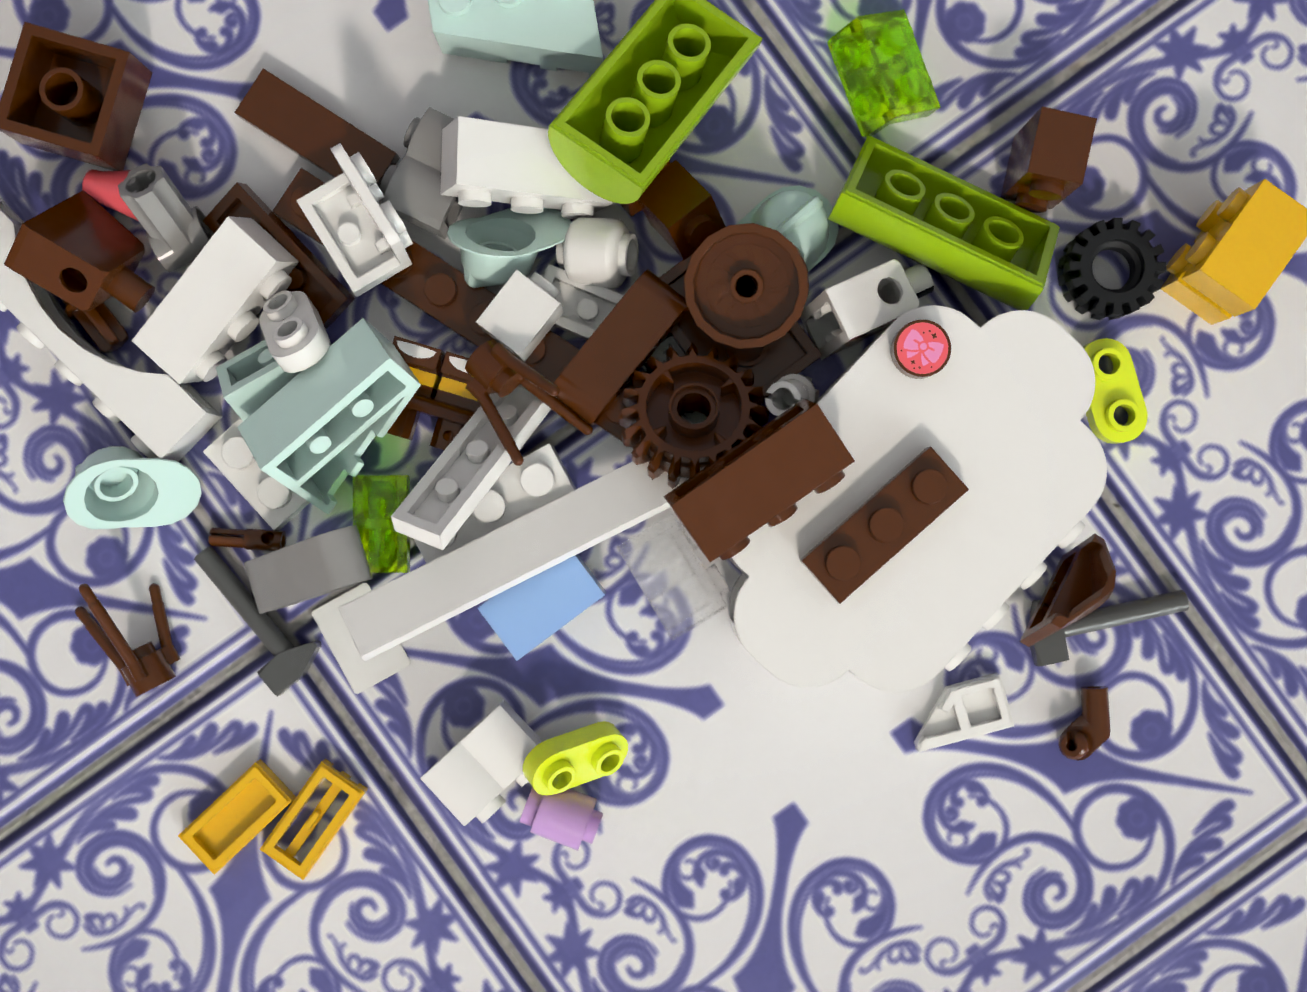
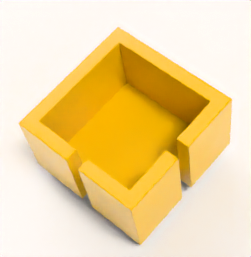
M1266 179L1261 180L1246 190L1238 187L1223 203L1219 200L1213 202L1200 217L1196 227L1202 231L1194 240L1193 246L1185 243L1170 259L1166 270L1171 274L1162 285L1161 290L1210 325L1230 319L1232 315L1235 317L1255 310L1306 239L1307 208Z

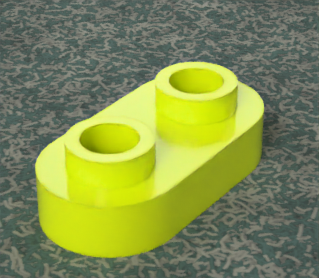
M1109 338L1098 339L1086 344L1083 348L1090 357L1095 373V392L1092 403L1086 412L1090 429L1097 438L1111 444L1124 443L1137 438L1145 429L1148 414L1128 349L1119 341ZM1102 355L1109 357L1113 362V370L1110 374L1103 373L1099 368V359ZM1118 406L1123 407L1128 413V420L1124 426L1119 425L1114 419V411Z
M606 721L597 722L547 739L536 745L524 760L523 774L538 794L554 795L562 793L570 788L616 772L623 764L627 755L628 742L614 724Z

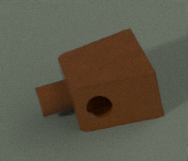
M83 190L22 223L4 263L9 269L82 311H91L110 297H114L136 313L146 305L155 291L153 285L135 273L145 253L144 244Z

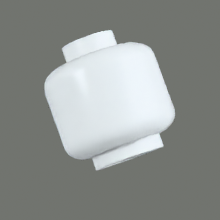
M578 217L569 225L565 241L556 245V260L559 266L565 268L568 279L574 283L603 288H618L627 276H633L637 268L639 252L637 237L635 234L629 233L626 224L622 220Z

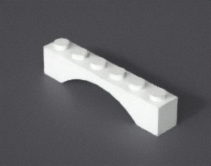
M0 198V311L5 312L8 309L20 321L16 328L23 337L40 349L46 346L59 359L54 365L65 378L77 386L84 384L97 396L92 403L105 417L114 423L122 421L135 434L130 440L140 452L148 458H161L179 462L223 416L189 383L179 385L167 374L132 370L103 355L83 339L65 318L51 292L5 266V260L24 221Z

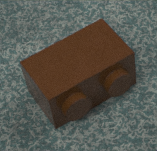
M1042 106L1014 136L1000 198L1015 201V205L1030 212L1043 213L1047 211V208H1054L1079 188L1084 181L1097 118Z

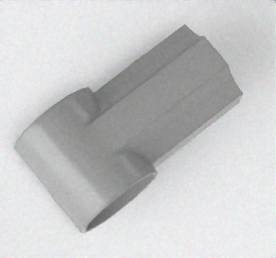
M146 163L130 170L125 180L118 185L120 197L146 230V235L154 254L168 272L193 262L214 235V232L203 222L205 218L204 213L197 206L190 208L162 166L154 167Z

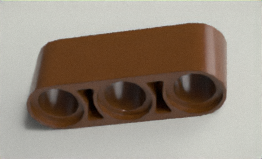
M647 269L634 282L557 377L554 384L559 387L560 393L555 397L593 426L630 383L634 370L639 371L650 358V355L656 351L688 310L686 299L651 270Z

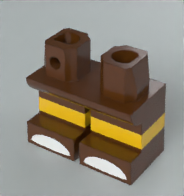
M394 336L392 344L405 360L421 386L387 433L412 441L420 413L438 418L429 446L445 450L481 406L478 400L466 389V385L473 379L465 370V365L469 358L447 351L445 353L441 349Z

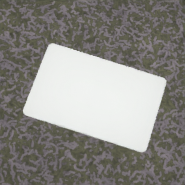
M362 583L312 611L315 622L356 694L365 691L411 664L401 643L367 661L360 657L338 607L372 591L368 583Z

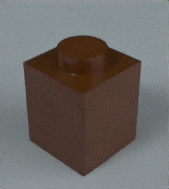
M674 160L661 170L637 200L650 225L683 260L693 254L709 235L726 227L712 195L677 160Z

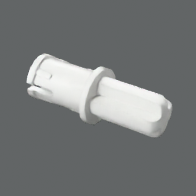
M788 374L781 377L768 388L766 393H771L772 396L765 398V403L773 415L779 416L802 399L812 402L817 401L819 390L814 389L812 378L800 374Z

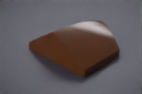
M1093 534L1061 557L1019 642L1030 647L1089 615L1110 597L1115 588L1116 569L1106 542L1102 537Z

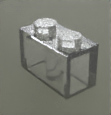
M673 513L617 546L618 551L672 641L728 608L722 596L731 591L715 563L705 569L695 552L698 546L683 524L677 522Z

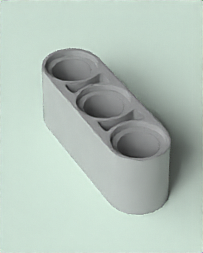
M357 525L329 531L244 562L259 614L288 607L373 579Z

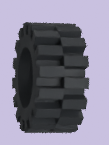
M1112 218L1108 222L1101 220L1075 236V239L1069 242L1063 250L1066 252V255L1059 259L1058 268L1063 269V274L1058 277L1059 286H1067L1069 292L1063 296L1067 302L1075 300L1078 303L1075 310L1080 314L1091 312V318L1097 320L1109 317V320L1118 319L1149 304L1155 298L1152 294L1161 289L1164 280L1158 279V276L1166 272V262H1158L1157 256L1164 253L1161 244L1153 247L1149 241L1156 235L1150 229L1143 233L1139 232L1138 228L1141 223L1131 220L1126 224H1122L1123 218ZM1113 250L1123 255L1127 260L1130 274L1128 281L1122 288L1107 289L1096 281L1092 265L1099 252Z

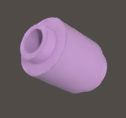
M532 787L519 822L531 826L530 832L578 851L581 841L593 843L603 813L594 810L596 798L578 791L568 789L554 795H541Z

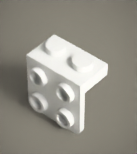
M341 143L330 148L343 173L296 201L355 296L358 297L412 265L405 248L412 245L413 242L390 201L387 200L381 205L377 203L385 197L361 154L357 152L349 157Z

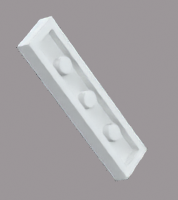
M520 384L505 397H499L496 393L489 395L520 451L551 408ZM481 406L391 515L396 532L444 550L512 460Z

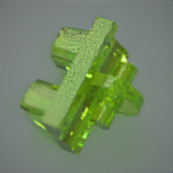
M409 475L353 476V525L358 527L371 573L410 572V537L396 532L391 519V515L410 493Z

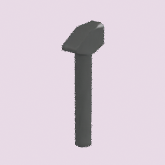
M212 546L204 549L194 560L274 656L257 673L277 697L282 695L307 674L322 645L321 642L317 640L294 647L267 613H258L254 597Z
M1183 590L1098 608L1079 621L1030 646L1034 665L1046 666L1069 660L1066 637L1187 611L1189 609L1187 595ZM1040 600L1032 601L1029 621Z

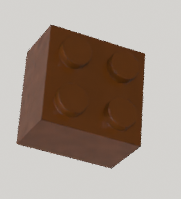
M24 22L0 101V131L23 145L113 171L124 170L152 72L128 51Z

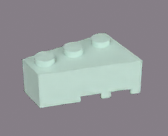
M428 0L432 30L443 54L508 63V60L540 65V69L557 71V68L587 72L589 76L604 61L594 0Z
M362 318L335 341L316 364L296 375L238 426V429L260 470L329 515L337 504L333 496L347 475L356 477L364 466V462L361 459L364 451L375 436L384 438L421 384L396 347Z

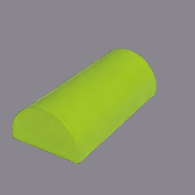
M654 0L549 125L548 137L555 156L578 183L595 195L619 204H630L637 201L759 48L763 38L707 0Z
M867 136L828 217V220L1017 310H1028L1044 289L1060 229L1057 224L872 136Z

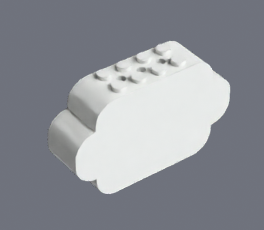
M939 305L922 306L904 313L882 331L815 402L855 462L843 469L845 476L837 485L819 494H816L813 490L795 503L798 509L791 517L773 527H769L766 523L748 536L750 543L746 548L729 558L742 572L730 594L729 619L736 637L747 652L775 678L789 685L806 688L829 684L849 671L875 689L900 693L912 691L926 685L944 668L947 671L956 668L971 651L972 647L968 644L970 639L982 627L985 630L994 627L1008 612L1009 605L1005 603L1019 587L1024 590L1029 588L1043 575L1047 569V565L1043 562L1057 546L1061 549L1067 547L1081 534L1085 528V524L1081 520L1094 507L1104 490L1107 477L1105 453L1094 433L1080 421L1088 411L1095 392L1094 368L1083 346L1050 317L1028 310H1017L1000 314L979 327L969 317L955 309ZM915 320H930L939 324L946 331L951 342V355L945 367L938 373L924 379H914L905 376L895 367L891 358V343L894 336L902 327ZM931 446L969 490L841 604L837 603L800 562V559L925 448Z

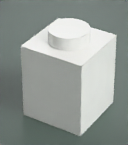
M516 269L476 323L489 336L497 339L510 352L525 362L564 312L561 303L556 300L560 291L538 273L534 272L530 278H527Z

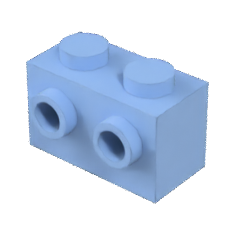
M577 554L489 598L488 601L478 607V610L515 660L518 661L605 596L607 592Z

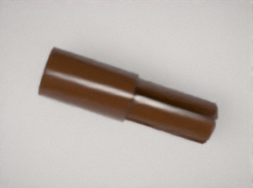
M212 528L209 532L211 536L208 537L211 546L276 551L286 546L285 531Z

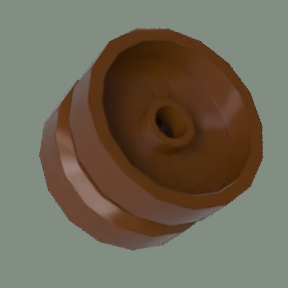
M755 223L729 225L709 235L692 254L684 277L686 305L696 325L714 341L737 349L763 347L785 336L801 317L809 295L808 268L798 247L779 231ZM748 275L756 279L758 289L753 296H742L738 293L737 286L741 284L738 281L740 277Z

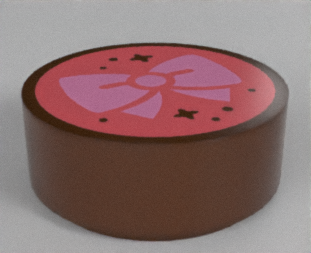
M915 320L906 324L896 333L891 343V358L895 367L905 376L914 379H924L938 373L945 367L951 355V342L948 334L939 324L930 320Z

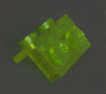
M904 9L857 16L828 40L830 53L862 137L873 136L889 124L928 117L941 108Z

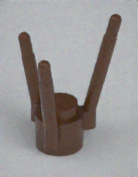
M491 339L481 344L467 360L465 370L473 379L466 385V389L480 403L514 465H522L524 462L523 456L489 394L496 393L499 397H505L520 384L583 434H592L593 428L555 397L560 393L559 387L515 357L497 339Z
M153 583L149 586L152 609L161 649L158 650L155 649L152 641L132 650L88 584H81L79 586V592L96 620L82 606L75 609L76 616L120 671L126 685H130L136 697L176 677L171 664L179 661L180 657L172 643L165 606L158 584Z

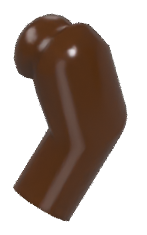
M1106 686L1081 687L1082 714L1063 731L1059 738V750L1066 758L1077 761L1084 760L1091 756L1110 737L1108 687Z

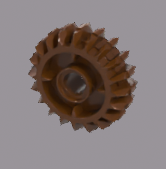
M692 342L687 349V356L681 357L670 346L666 351L665 363L650 355L649 360L646 362L648 373L634 370V374L631 376L633 388L624 389L622 393V404L626 408L619 411V424L626 428L622 432L624 446L634 447L631 454L632 461L636 465L649 462L647 472L652 480L659 477L664 471L668 472V486L672 489L679 484L681 477L691 478L768 423L769 410L761 405L764 403L765 392L763 387L752 386L755 378L752 368L737 372L739 360L735 354L724 362L718 361L719 350H717L715 345L708 351L707 356H699L698 349ZM688 411H698L707 418L703 422L691 424L682 420L680 416Z

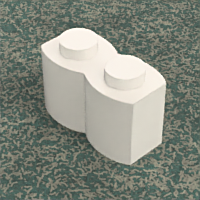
M503 700L420 779L463 826H466L475 817L481 823H484L506 802L500 795L504 789L514 781L521 787L528 783L522 769L524 760L528 753L543 741L515 710Z

